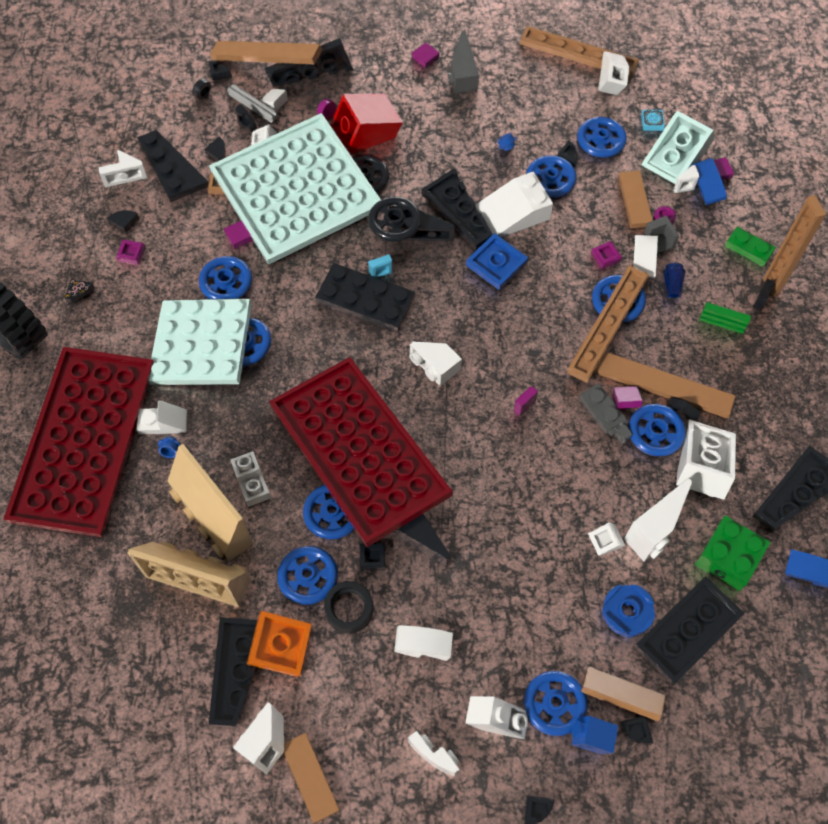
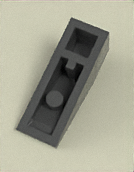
M466 30L461 31L451 62V72L447 74L448 83L453 86L454 93L478 90L479 73Z

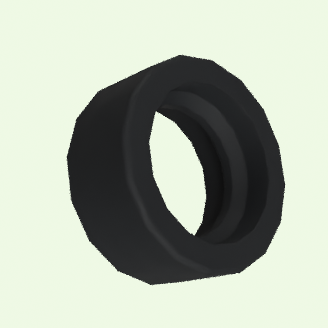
M344 581L336 584L329 590L324 601V611L329 624L335 630L352 634L361 631L369 624L373 616V600L370 592L364 585L355 581ZM345 593L358 595L364 603V611L361 617L352 622L340 620L334 612L336 599Z

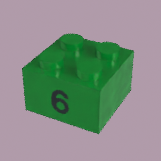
M725 515L716 526L694 565L740 592L748 584L771 542Z

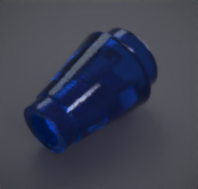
M680 263L667 264L663 271L667 296L678 298L681 296L686 270Z

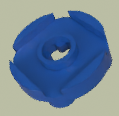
M632 584L630 586L618 585L611 589L605 597L601 614L612 631L626 638H633L646 632L655 619L654 602L650 594L640 586ZM632 605L634 607L632 612L635 615H625L622 606L628 607Z

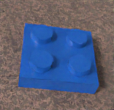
M495 233L466 260L468 268L498 290L528 263L527 256Z

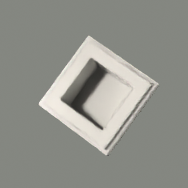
M271 89L260 101L273 110L278 111L288 101L287 91L284 89Z
M270 125L252 132L251 146L278 133Z
M692 165L677 178L673 190L674 193L695 189L699 179L695 165Z
M609 522L588 533L598 556L625 547L624 541L616 525Z

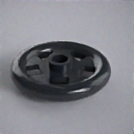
M361 154L352 157L361 172L367 173L364 176L369 183H373L372 188L374 191L379 193L383 190L389 180L387 165L380 158L373 155ZM364 163H370L372 164V167L363 165ZM374 172H381V177H375Z
M396 196L387 197L373 205L368 215V223L370 229L377 237L385 241L399 242L409 239L418 231L421 224V214L418 207L410 200ZM397 205L398 208L388 209V206ZM409 211L412 217L406 218L404 212ZM378 214H385L384 220H377ZM404 224H406L409 227L404 231L400 230V228L403 227ZM386 226L393 230L391 232H387L383 230V228Z

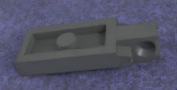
M600 384L579 395V400L605 434L615 435L622 445L630 441L632 433L628 429L629 423Z

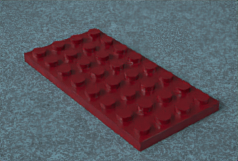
M63 346L3 518L6 523L103 538L137 426L139 410L142 409L149 386L148 380L154 364L153 359Z
M351 357L269 401L270 407L366 547H369L453 496L452 489Z

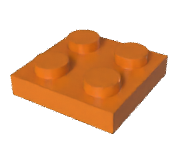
M261 611L247 664L299 677L312 624Z

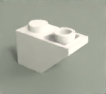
M606 51L603 53L598 91L618 95L627 86L629 65L624 56Z
M412 342L410 344L409 356L411 361L416 366L420 365L425 370L426 376L431 381H436L440 386L461 370L462 359L446 343Z
M470 696L466 724L483 731L525 739L528 717L526 710L499 698Z
M269 702L258 713L255 720L233 747L266 775L284 752V716Z

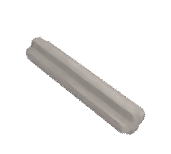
M235 84L228 88V94L258 115L271 123L277 120L278 113Z

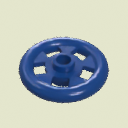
M594 117L586 120L580 126L577 139L581 148L588 154L599 158H607L617 155L624 149L627 135L624 128L617 121L607 117ZM599 125H604V126H608V127H607V129H606V128H599ZM588 129L593 130L592 135L586 134ZM616 132L618 138H613L612 133ZM593 141L598 146L593 147L589 143ZM610 143L614 146V147H612V148H610V149H607V148L605 147L606 145H608V144H610Z
M547 155L539 157L529 165L526 174L534 172L537 177L541 176L542 182L540 183L549 198L566 195L576 184L577 176L574 167L570 162L559 156ZM546 165L547 167L542 171L539 169L540 166ZM555 165H558V166L562 167L563 169L560 171L558 168H556V167H554V166H555ZM562 176L568 177L567 183L561 182ZM547 185H556L557 189H547Z
M223 256L211 260L202 268L199 275V287L202 293L210 300L240 299L248 292L252 284V273L248 265L241 259L231 256ZM224 265L225 268L216 272L215 268ZM236 267L241 270V273L238 275L232 271ZM208 278H214L215 284L208 285ZM237 281L242 283L238 289L233 288ZM218 289L227 290L226 294L217 293Z
M623 275L607 276L594 287L592 302L599 314L607 303L601 301V295H608V301L614 289L610 290L609 285L618 284ZM643 288L634 302L636 306L633 310H629L623 322L632 321L643 312L646 305V295Z
M250 318L249 327H253L252 332L247 331L246 341L248 342L245 343L244 352L247 353L253 349L255 353L247 357L244 355L242 367L260 361L267 354L271 346L269 328L262 321L255 318ZM262 336V343L256 344L255 337Z
M648 404L637 409L629 420L628 429L632 433L631 440L633 444L648 455L667 456L676 452L684 443L686 436L685 424L680 415L670 407L661 404ZM654 413L664 415V420L660 418L654 419ZM642 418L648 421L645 428L638 425ZM668 425H674L676 433H669ZM652 429H658L660 433H655ZM644 434L652 440L649 444L641 438ZM667 439L670 444L661 447L659 442Z
M325 485L317 487L308 495L304 503L303 518L306 526L312 533L324 539H339L347 536L354 530L353 526L349 521L342 527L337 523L345 514L334 499H325V494H329ZM315 503L322 504L320 513L313 512ZM335 507L337 510L334 513H329L328 509ZM321 519L331 523L328 529L318 525Z
M298 547L289 552L281 561L277 573L278 585L282 593L295 603L311 605L321 602L325 599L329 590L337 584L338 568L336 562L328 552L319 547ZM307 556L308 562L300 565L297 564L296 560L298 558ZM319 559L322 560L326 565V567L321 571L319 570L318 566L314 564ZM288 571H295V581H288ZM311 571L312 575L306 578L303 576V573ZM320 577L327 580L322 589L315 586ZM299 585L309 588L308 594L298 593Z
M547 671L536 676L529 683L524 694V709L532 725L539 731L551 736H564L572 733V727L576 722V718L585 717L588 709L587 696L581 692V684L571 675L561 671ZM550 682H561V690H551ZM538 690L545 693L542 703L534 701ZM574 692L577 703L570 705L566 694ZM558 698L561 706H553L551 700ZM542 710H545L547 714L553 717L549 723L540 718L539 715ZM568 711L573 718L563 724L559 717Z

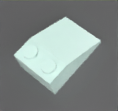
M676 111L641 165L671 183L676 184L677 178L690 168L692 164L698 163L715 139L714 131Z

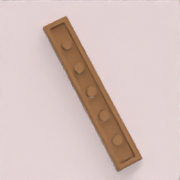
M530 26L526 27L520 39V45L601 69L603 53L605 51L622 55L629 65V78H633L639 64V59Z
M217 41L209 55L212 60L315 64L322 48L320 44Z
M816 195L807 197L763 278L764 282L767 278L775 281V285L770 293L772 296L781 293L826 216Z
M630 265L627 267L566 373L588 383L645 285L649 274Z
M605 352L594 371V374L630 386H637L639 389L668 399L673 397L687 401L697 409L727 419L730 416L736 396Z

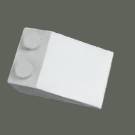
M531 172L514 178L477 203L475 207L482 214L492 233L499 237H504L550 220L553 203L535 173Z
M689 420L678 465L676 485H681L689 478L692 481L691 490L724 500L735 480L736 434Z
M689 478L635 520L628 530L624 540L644 562L650 557L653 559L657 558L670 543L668 538L674 530L692 484Z

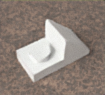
M119 150L117 152L120 163L98 167L105 187L147 178L142 161Z
M158 401V408L139 410L137 432L138 434L186 433L188 411L167 402Z

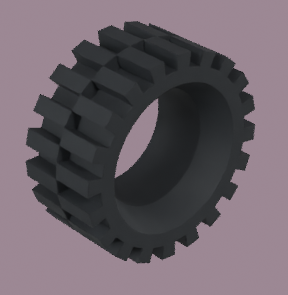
M0 282V346L9 354L21 360L48 336V332L45 331L46 328L41 324L42 322L33 315L32 310L27 308L21 299L19 300L11 290H8Z

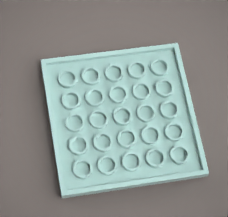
M322 113L209 165L210 171L240 220H242L268 265L368 216L373 205L381 200Z

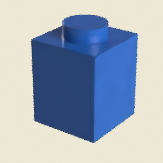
M592 716L578 717L572 727L573 738L571 745L597 754L614 753L618 725Z

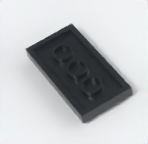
M333 263L315 296V302L398 332L415 298V291Z
M705 576L634 647L673 686L745 613Z

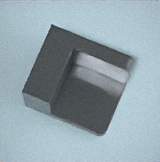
M667 216L648 222L643 234L645 236H658L657 255L674 249L679 238V234Z

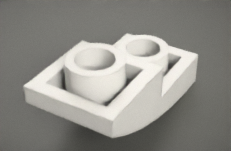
M635 235L633 267L649 274L648 278H655L658 236Z
M253 451L230 460L248 507L271 498Z
M398 626L394 652L416 658L425 655L447 661L451 658L453 633L426 627Z
M417 731L408 737V743L429 764L451 776L459 773L457 765L460 762L451 750L446 752L441 747L433 753L431 750L434 746L425 734L420 736Z

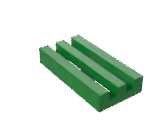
M706 302L699 320L743 334L750 323L751 316Z

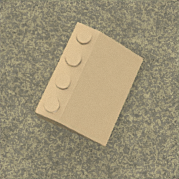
M184 444L178 446L168 478V483L171 487V490L168 492L176 503L181 501L184 504L185 508L182 510L189 520L193 521L195 519L198 522L197 530L205 540L207 538L212 540L214 544L211 547L219 558L224 556L230 562L253 545L244 520Z
M149 542L129 549L127 554L146 578L239 608L251 580L246 569L240 565H224L221 560L211 556L205 559L199 557L197 552L190 549H185L183 552L175 549L176 547L168 542H161V544Z

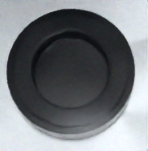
M205 78L199 79L192 88V95L199 100L204 99L210 93L211 83Z

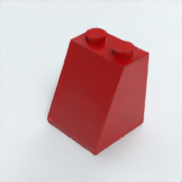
M385 93L343 94L330 126L348 153L352 155L396 138L403 121Z

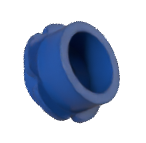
M511 132L503 135L497 140L499 149H504V151L510 150L516 145L514 141L517 140V137H514Z
M165 437L163 440L158 441V452L163 457L175 458L178 446L181 444L174 437Z

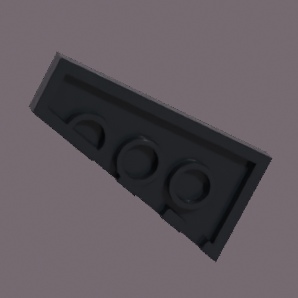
M341 38L321 45L322 51L315 64L276 63L266 67V74L273 87L299 82L300 78L304 77L315 79L317 75L324 73L334 75L337 74L338 70L346 69L347 72L354 71Z
M157 130L137 137L170 202L208 187V180Z
M455 168L421 189V195L449 223L454 225V229L475 250L493 235L482 214L476 209L474 200L469 197L463 181L461 182L458 178Z
M809 445L754 513L753 517L774 532L828 493V458Z
M220 617L208 726L236 728L256 670V666L248 665L247 661L258 620Z

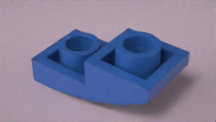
M713 158L692 164L695 165L699 174L697 182L699 184V192L705 204L709 205L727 199L722 179Z
M791 549L785 574L789 577L813 582V585L828 588V559Z

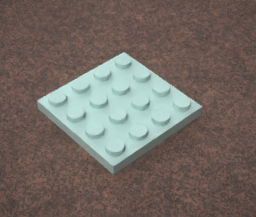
M250 299L163 301L151 357L154 360V364L151 368L149 384H240L252 308Z

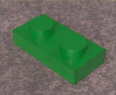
M738 226L725 244V247L762 267L765 266L776 248Z

